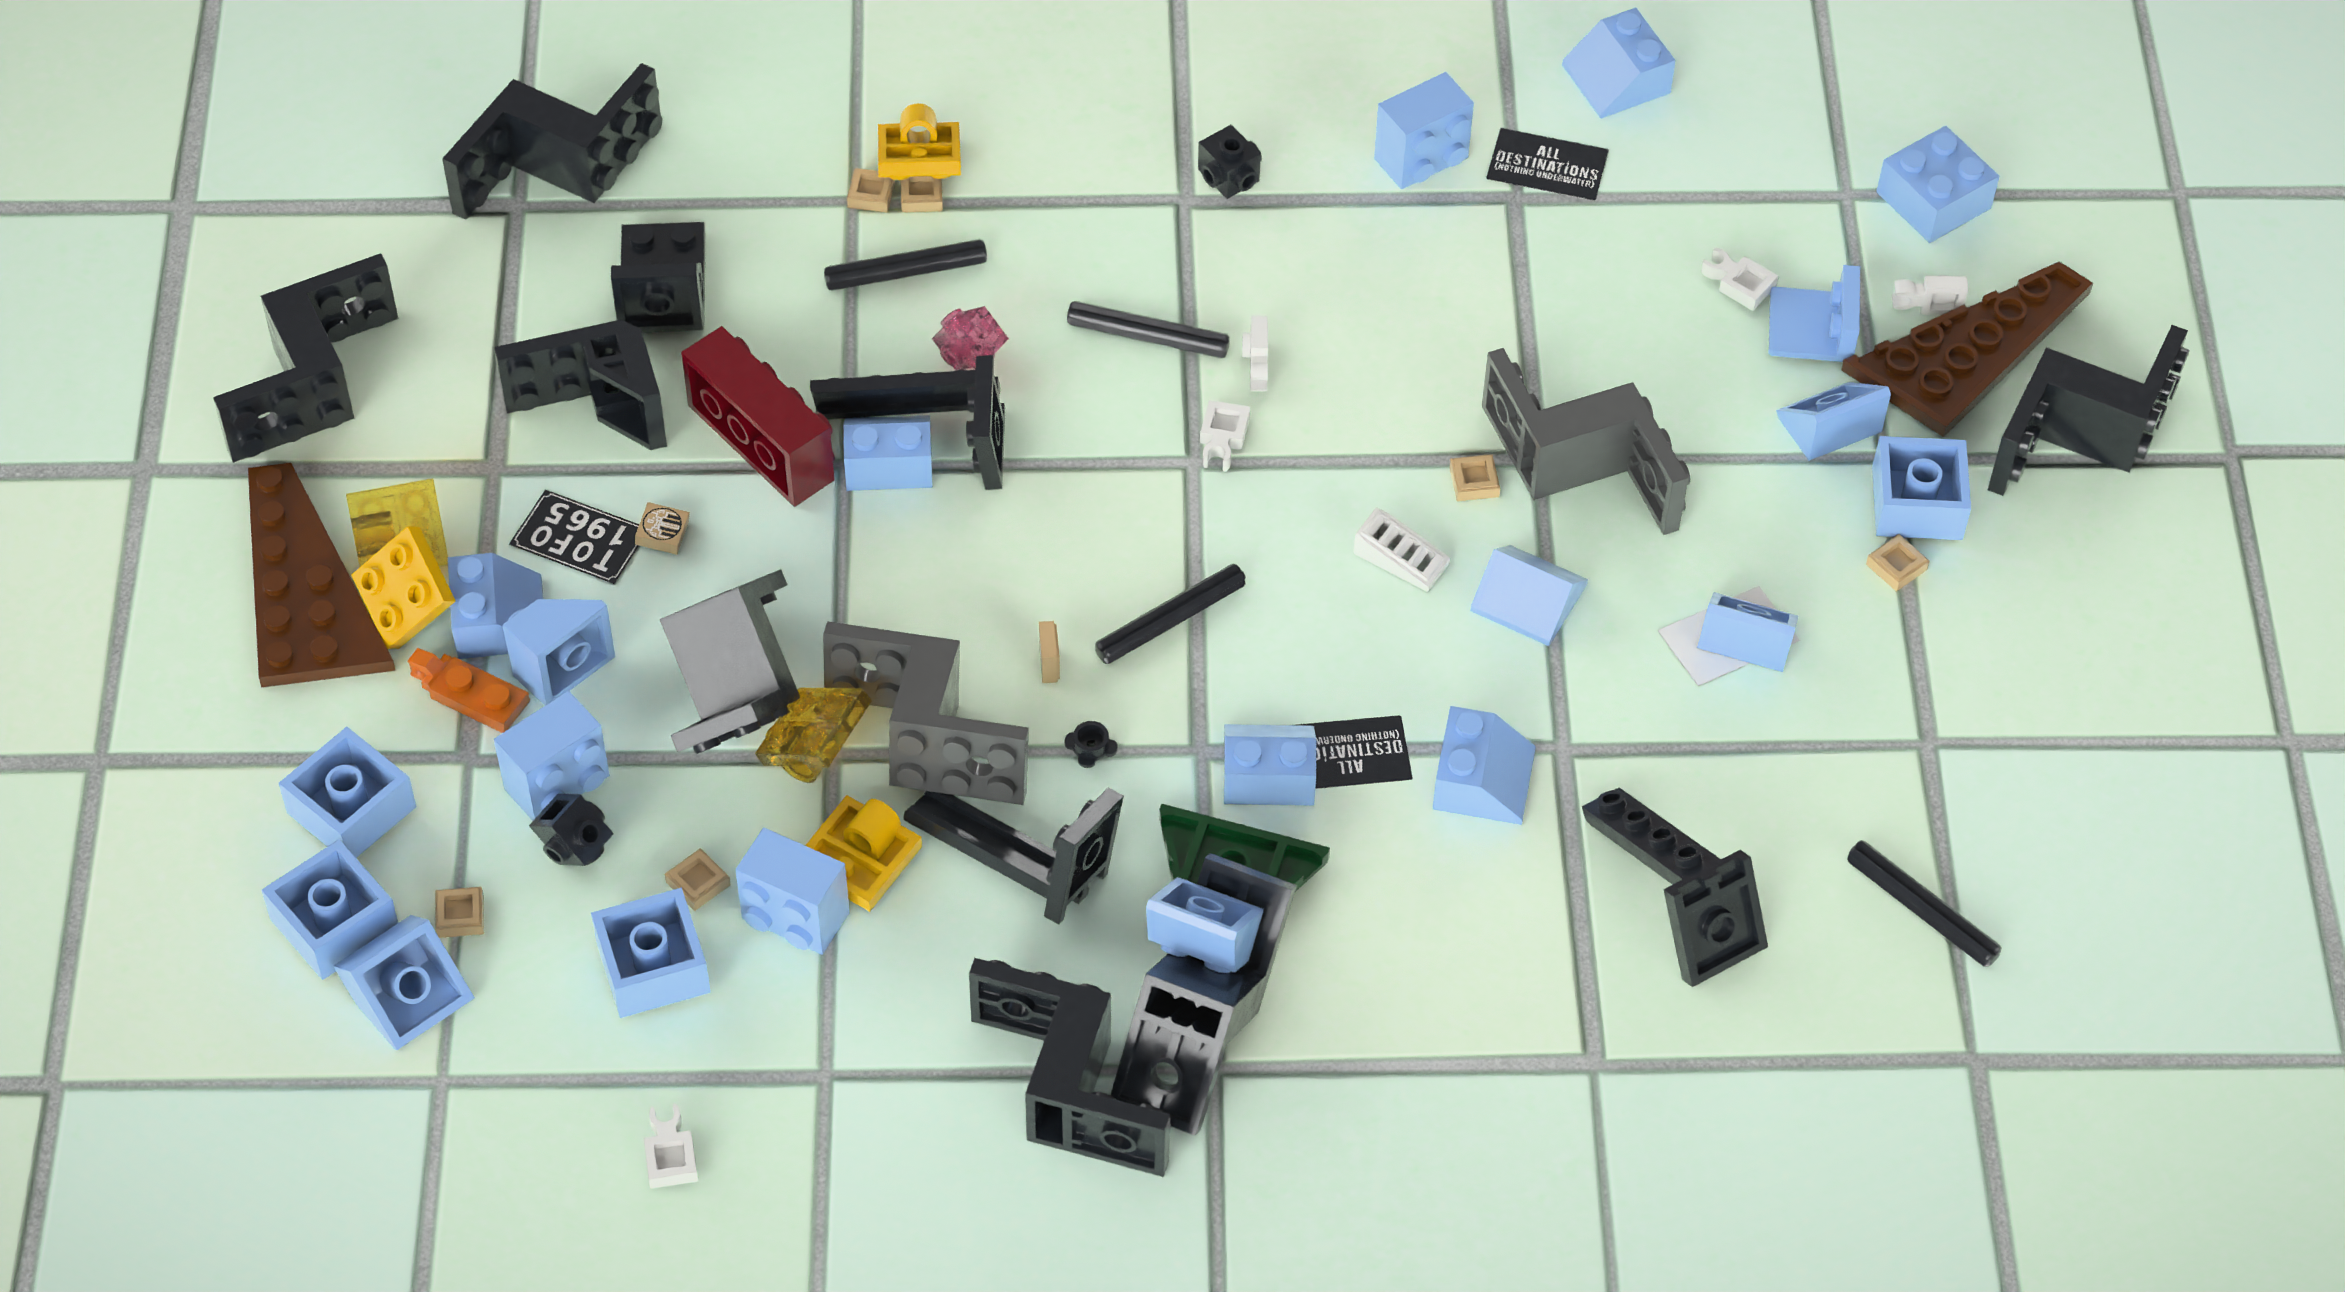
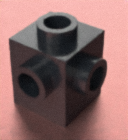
M1232 124L1198 142V170L1202 173L1206 183L1210 187L1216 188L1226 199L1241 191L1251 189L1260 181L1261 152L1253 141H1248Z
M558 793L529 825L545 844L543 846L545 854L559 865L586 866L593 863L603 854L605 849L603 845L614 834L604 822L605 815L600 808L592 802L586 801L581 794Z

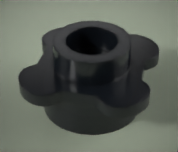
M1086 721L1079 724L1074 732L1066 735L1064 740L1065 747L1074 751L1078 757V764L1084 768L1093 767L1096 761L1105 756H1114L1118 750L1117 742L1109 739L1107 728L1102 723L1096 721ZM1087 744H1095V746L1089 747Z

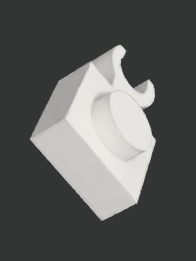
M1714 248L1711 260L1718 264L1710 263L1706 259L1702 261L1701 273L1707 278L1721 280L1719 291L1752 311L1770 294L1772 287H1777L1779 275L1746 256H1743L1737 263L1731 260L1726 251Z
M1925 275L1924 283H1914L1905 279L1896 280L1894 282L1895 293H1892V305L1897 310L1920 307V315L1945 314L1965 304L1969 290L1967 276Z
M1251 315L1250 332H1242V357L1250 358V391H1267L1268 315Z
M1208 400L1200 431V443L1206 444L1203 449L1204 468L1208 467V461L1212 457L1223 458V471L1226 472L1230 468L1231 448L1242 450L1250 419V407Z
M672 1103L674 1115L668 1121L657 1119L655 1106L649 1109L651 1129L656 1134V1136L643 1137L650 1189L698 1182L691 1130L679 1132L682 1126L680 1108L676 1103Z

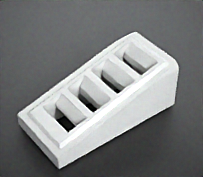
M1378 507L1372 511L1355 534L1353 554L1426 592L1431 589L1450 564L1451 558L1394 516ZM1392 543L1397 545L1393 551L1388 548ZM1409 551L1413 555L1407 562L1403 558ZM1425 559L1430 563L1421 572L1417 567Z

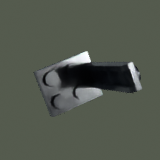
M993 355L976 356L975 370L959 369L946 372H915L900 375H872L869 377L810 380V391L816 412L822 413L827 419L969 410L970 413L974 414L973 421L966 422V439L968 447H975L972 451L974 473L982 474L985 490L1002 489L1005 404L1001 403L999 398L1001 387L998 376H994Z
M1108 787L1095 801H1087L1080 811L1078 818L1070 826L1065 824L1059 830L1053 842V849L950 794L925 791L924 795L904 812L903 820L1045 897L1047 901L1044 917L1059 925L1064 920L1066 907L1072 901L1079 905L1088 895V884L1096 876L1102 880L1107 876L1124 795Z
M1620 787L1604 792L1597 799L1582 806L1584 817L1592 827L1672 884L1663 890L1683 981L1694 987L1768 948L1751 856L1740 849L1720 859Z

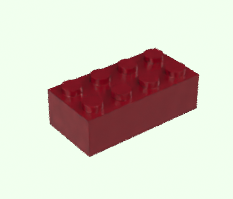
M720 326L681 352L688 406L793 507H796L835 481L833 466L835 456L832 451L831 442L833 430L829 421L822 413L813 412L805 404L801 394L794 387L788 388L781 382L770 364L765 361L761 363L751 353L748 345L742 338L738 336L733 337L723 326Z

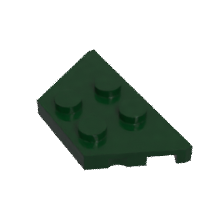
M1162 803L1159 808V821L1172 881L1179 877L1197 884L1204 859L1211 853L1297 885L1296 892L1324 867L1329 860L1330 847Z

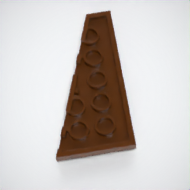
M2058 261L2019 279L2017 285L2001 293L1995 290L1984 295L1981 302L1968 308L1964 304L1912 328L1909 335L1892 343L1889 340H1885L1875 345L1874 351L1861 357L1855 354L1844 359L1841 371L1862 384L1888 386L1891 393L1889 400L1891 404L1944 438L2091 293L2093 282Z
M292 463L248 468L258 676L261 688L396 671L394 661Z

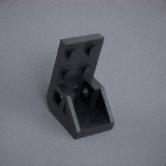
M704 222L622 224L620 265H611V284L617 320H623L639 327L642 332L704 330L706 244Z
M616 320L494 347L507 414L527 411L535 407L562 401H572L591 395L599 422L649 450L667 447L660 391L641 328L623 320ZM620 389L618 392L613 394L607 393L608 391Z

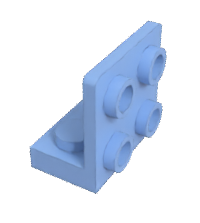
M1843 265L1840 282L1833 281L1831 291L1786 287L1771 288L1769 355L1843 362L1844 359L1854 355L1860 331V266Z

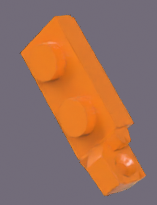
M417 648L407 660L410 665L411 676L422 681V688L430 692L431 699L501 733L510 728L530 702L527 691L456 657L452 658L450 655L443 654L439 659L435 654Z

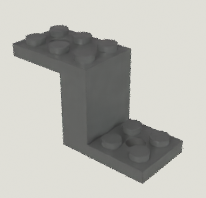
M1504 348L1488 352L1482 408L1533 500L1628 472L1662 534L1666 535L1679 531L1682 512L1686 508L1685 495L1687 485L1690 484V473L1686 463L1683 460H1678L1673 452L1671 439L1666 429H1660L1655 421L1649 399L1646 396L1642 397L1634 382L1541 410L1535 394H1529L1524 385L1523 374L1519 365L1516 362H1511Z
M827 621L823 632L824 699L893 708L889 720V786L1024 805L1027 794L1029 727L956 717L959 707L960 640ZM860 663H871L875 665L877 670L866 669ZM972 757L986 758L988 764L979 763L972 759Z

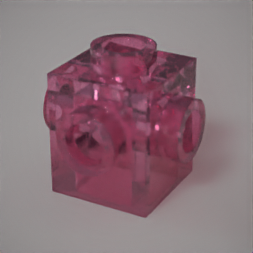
M985 306L965 311L958 308L950 312L942 319L940 323L942 328L932 338L940 350L942 359L952 366L954 370L976 369V356L993 355L995 358V353L1009 339Z

